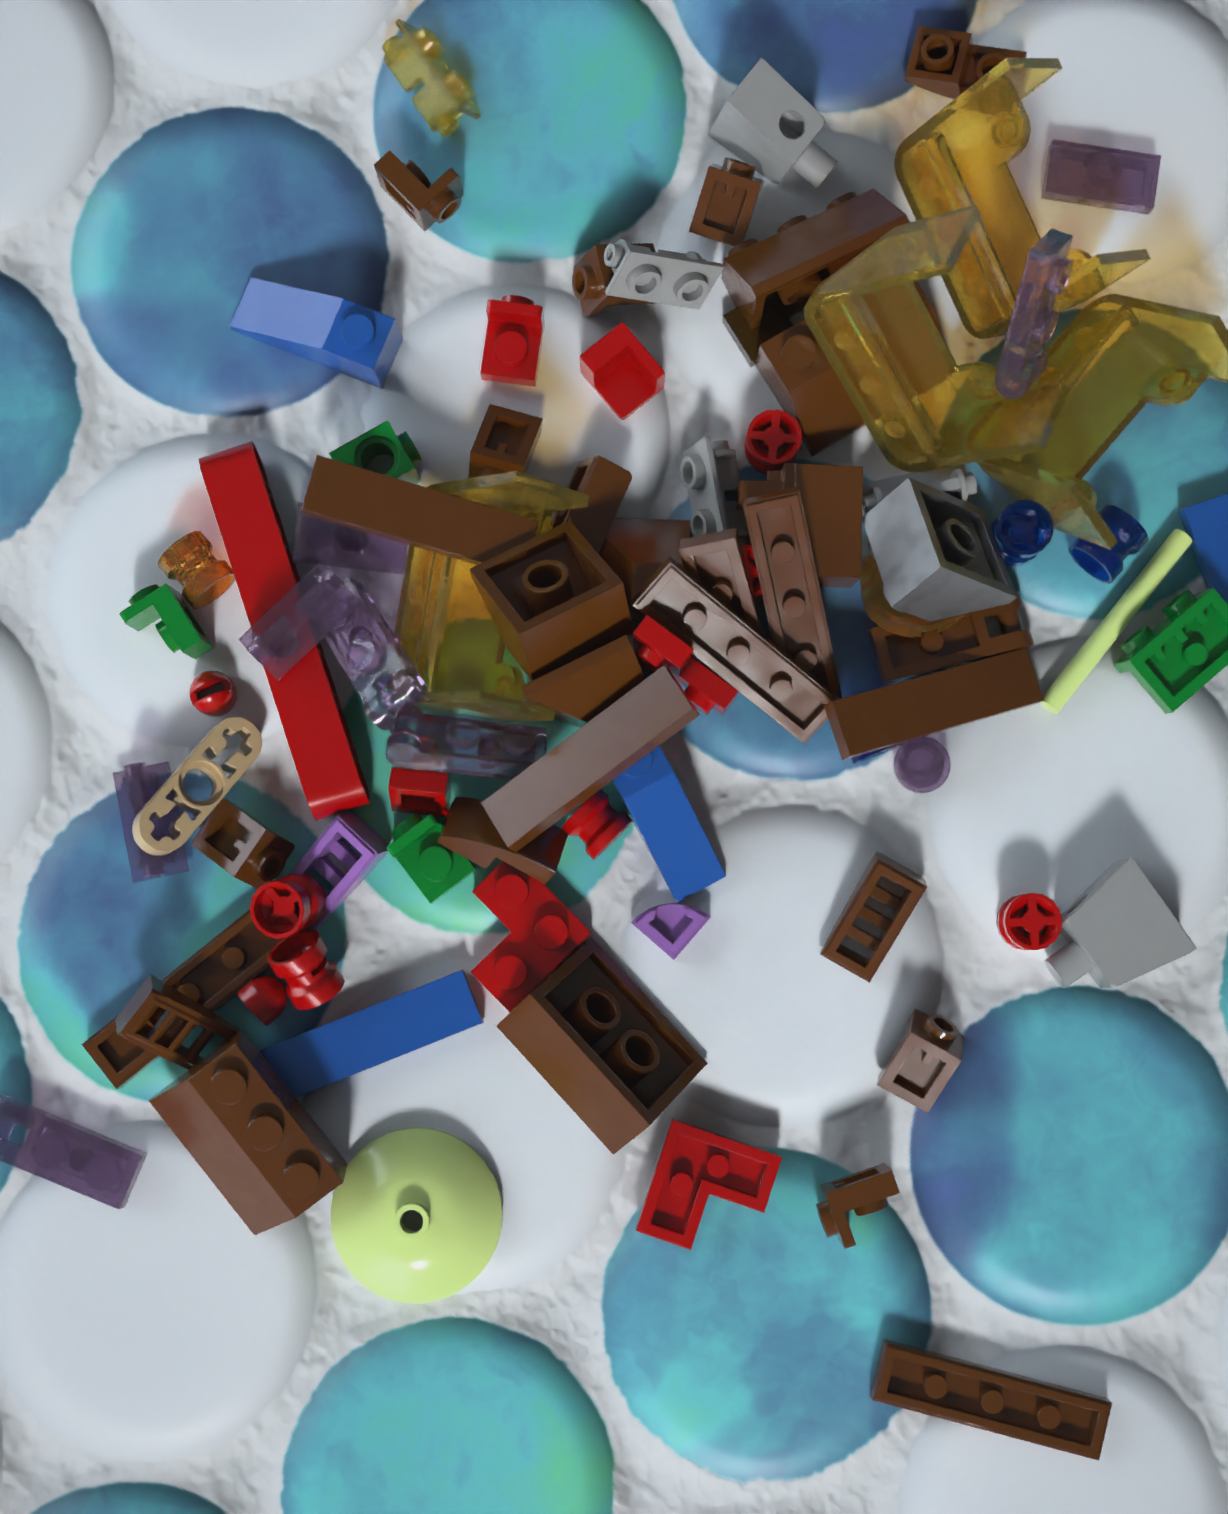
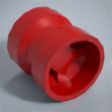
M302 873L289 874L278 880L267 882L259 887L252 896L250 904L251 919L256 928L268 937L276 939L289 937L319 921L324 913L326 904L324 891L315 879ZM297 901H298V904H299L298 911H296V908H297L296 902H297Z
M314 929L299 931L286 937L268 955V963L276 976L286 980V994L293 1006L298 1010H308L326 1003L337 995L345 983L344 976L337 964L327 960L325 956L327 952L326 944L319 932Z

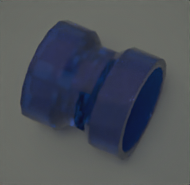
M1018 500L1009 504L990 525L1004 563L1009 566H1022L1032 561L1050 543L1054 532L1053 520L1048 510L1040 503L1031 500Z
M1105 505L1094 517V527L1091 531L1080 534L1068 547V551L1072 559L1086 573L1103 583L1110 584L1123 571V561L1128 555L1137 554L1149 539L1142 525L1130 514L1114 505Z

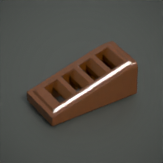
M876 851L822 947L820 955L870 983L928 887L925 878ZM883 876L904 888L905 891L902 897L876 884L879 878ZM871 896L894 909L891 917L889 918L866 905L865 902L868 897ZM859 916L882 929L880 937L877 938L854 925L853 922L856 917ZM845 935L870 948L872 951L869 957L865 958L841 944Z
M152 974L147 977L116 1018L118 1035L188 1070L204 1059L199 1054L214 1034L224 1038L217 1048H219L241 1031L240 1028ZM158 1007L165 1009V1013L154 1027L147 1024V1021ZM177 1016L185 1019L171 1038L164 1034ZM196 1025L204 1028L189 1049L181 1045Z

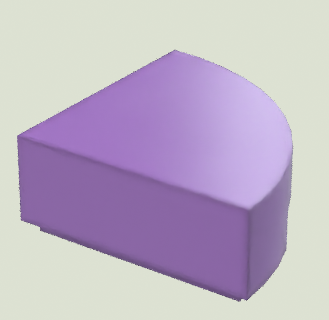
M669 903L644 911L631 923L674 960L711 917L693 906Z

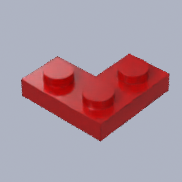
M646 615L633 632L634 650L637 651L635 654L638 656L637 660L640 666L651 675L662 666H665L672 672L678 683L685 687L684 692L695 708L706 715L712 709L723 715L735 700L738 691L694 659L693 648Z
M504 861L472 891L511 933L471 973L511 1012L591 932L544 883Z
M672 1118L636 1225V1231L691 1250L709 1194L764 1213L782 1156Z

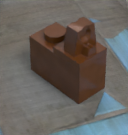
M784 463L781 470L767 471L766 481L741 480L738 483L736 510L744 511L742 499L799 487L819 586L851 588L861 578L862 466Z

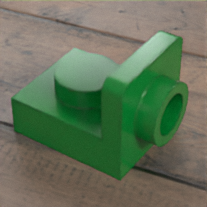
M166 583L161 587L154 584L141 589L129 599L131 606L119 613L124 623L137 631L144 629L161 618L162 621L155 624L156 629L173 653L181 650L196 660L214 649L182 595Z
M416 813L391 832L396 840L388 845L386 849L402 865L429 903L433 904L477 871V869L469 859L437 842L443 824L434 814L431 813L423 819L419 813Z

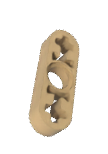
M230 717L213 727L140 810L133 821L132 833L135 842L143 851L152 855H165L181 847L259 756L262 748L260 732L252 722L242 717ZM235 733L239 734L243 738L239 747L245 754L236 752L227 758L221 766L212 761L226 747L227 741L222 734L227 737ZM204 752H205L206 756L208 757V759H207V758H204V757L202 756V754H203ZM198 770L210 778L212 793L207 800L197 801L186 794L183 780L187 772ZM223 771H226V772L229 773L228 777H226V775H225V773H224ZM168 793L173 801L166 799ZM177 805L184 812L178 815L168 828L169 832L174 836L173 839L165 836L157 841L151 835L155 826L149 820L150 816L158 820ZM187 812L193 814V818H192V819H190V817H189V815L187 814Z

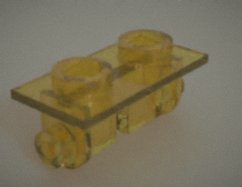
M398 19L395 23L403 36L401 38L398 35L393 36L383 44L382 50L385 53L383 61L405 91L410 93L421 81L425 84L411 98V101L423 116L433 132L439 131L445 137L457 130L460 125L457 118L462 113L479 119L481 115L470 100L475 95L473 89L457 70L452 69L450 71L440 56L445 50L436 36L425 26H421L418 29Z

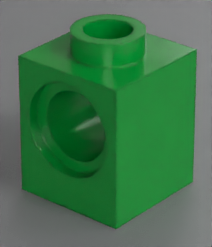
M388 420L329 452L333 460L366 470L369 461L374 456L387 454L394 458V464L383 475L413 484L421 482L414 467L415 464L422 461L419 452L406 431L396 436Z

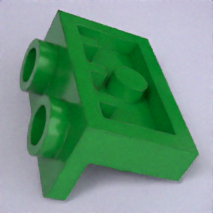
M1214 587L1194 595L1187 589L1171 600L1162 609L1166 618L1153 630L1146 625L1127 638L1120 646L1125 654L1113 663V666L1119 673L1129 671L1165 714L1173 713L1228 665V604Z

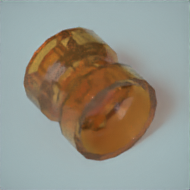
M201 531L191 532L177 540L158 560V566L170 580H177L183 587L182 596L193 609L203 608L217 600L236 580L230 565L225 560H217L213 555V545Z

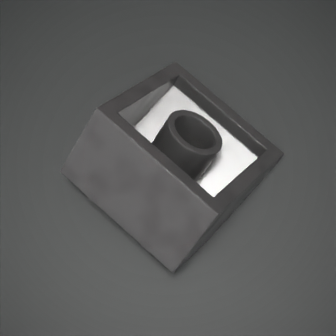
M908 477L862 517V522L869 539L868 549L876 560L884 584L883 594L891 607L897 611L906 612L931 622L1009 604L1017 598L984 509Z

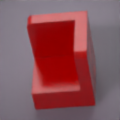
M623 322L579 356L580 373L620 420L628 418L664 389V370Z

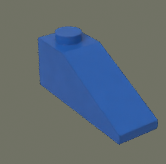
M252 277L229 326L233 331L381 389L403 341L395 318L344 298Z
M660 745L611 781L676 903L726 877Z

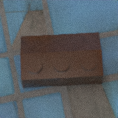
M874 188L858 196L855 192H849L833 200L827 206L826 211L809 219L806 215L794 217L781 225L777 230V234L760 242L756 238L748 239L734 246L728 252V257L723 258L724 269L722 270L721 279L735 307H740L752 329L761 325L765 297L771 293L775 295L787 316L790 317L893 268L898 264L911 223L903 211Z
M905 261L762 343L756 360L757 369L783 411L789 413L797 420L802 432V441L812 457L948 378L954 372L934 307Z
M593 938L533 990L497 1025L498 1029L613 1155L648 1128L708 1064Z
M241 1030L149 1100L254 1236L295 1219L344 1182L347 1162L299 1100L295 1098L285 1082L244 1030Z

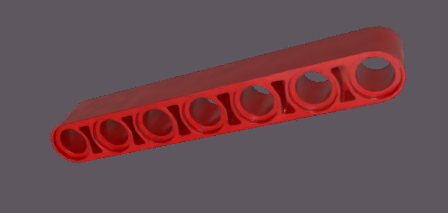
M253 441L199 458L202 477L311 813L315 820L318 821L371 803L368 786L257 448Z

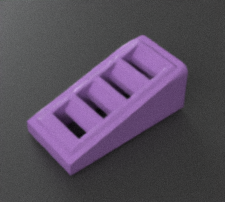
M352 811L337 815L289 873H302L315 879L310 874L315 869L335 887L330 893L319 883L325 895L324 913L317 923L304 930L314 929L317 931L389 852L386 849L389 844ZM343 837L362 854L361 857L342 840ZM330 851L350 869L346 875L326 857ZM297 901V902H296V906H297L296 911H298V908H299V904H298V901Z

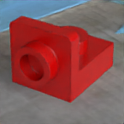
M506 295L501 300L489 299L486 308L488 324L480 371L481 379L536 387L545 326L543 307L534 305V301L518 295Z

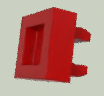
M413 748L410 769L391 767L388 791L392 811L419 813L422 815L432 813L435 816H447L451 798L448 773L437 772L438 765L435 763L436 750Z

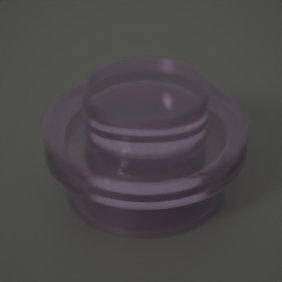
M921 737L903 743L894 756L893 770L898 782L907 790L915 793H928L936 790L943 785L950 773L951 763L947 750L941 743L929 737Z

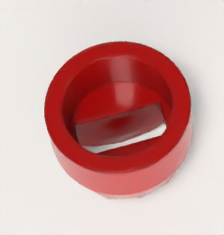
M206 671L199 674L193 680L189 695L193 706L198 711L207 716L218 717L225 715L234 707L237 700V689L234 682L225 674L219 671ZM219 683L223 684L225 690L210 694L199 700L200 691Z
M261 976L254 978L237 992L243 1003L266 1026H269L279 1017L286 1006V990L282 982L274 977Z

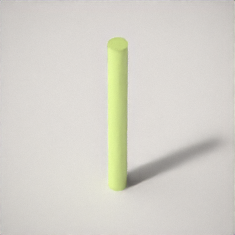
M1179 529L1172 531L1043 695L1044 701L1040 702V704L1045 709L1056 715L1060 712L1193 541L1188 534Z

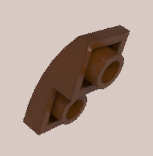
M918 26L905 73V80L922 89L954 100L986 108L1014 112L1027 66V52L974 45L972 33Z
M458 796L453 800L437 839L438 843L485 869L497 857L544 884L556 873L568 834L563 829L552 825L520 850L514 852L507 848L482 806L481 802L484 800Z

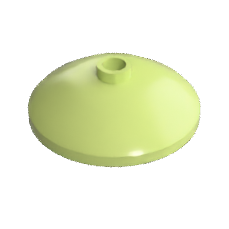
M432 1128L400 1129L387 1133L367 1144L348 1163L344 1182L335 1188L331 1204L332 1235L336 1249L347 1269L362 1285L374 1293L390 1300L404 1303L437 1301L447 1298L468 1286L490 1261L498 1244L502 1229L503 1206L501 1193L495 1176L486 1161L465 1141L447 1132ZM408 1210L419 1212L423 1218L422 1227L418 1230L407 1229L402 1221L404 1212Z

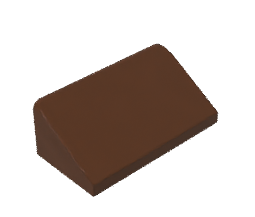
M599 455L579 461L548 531L570 520L599 554L632 480V474Z

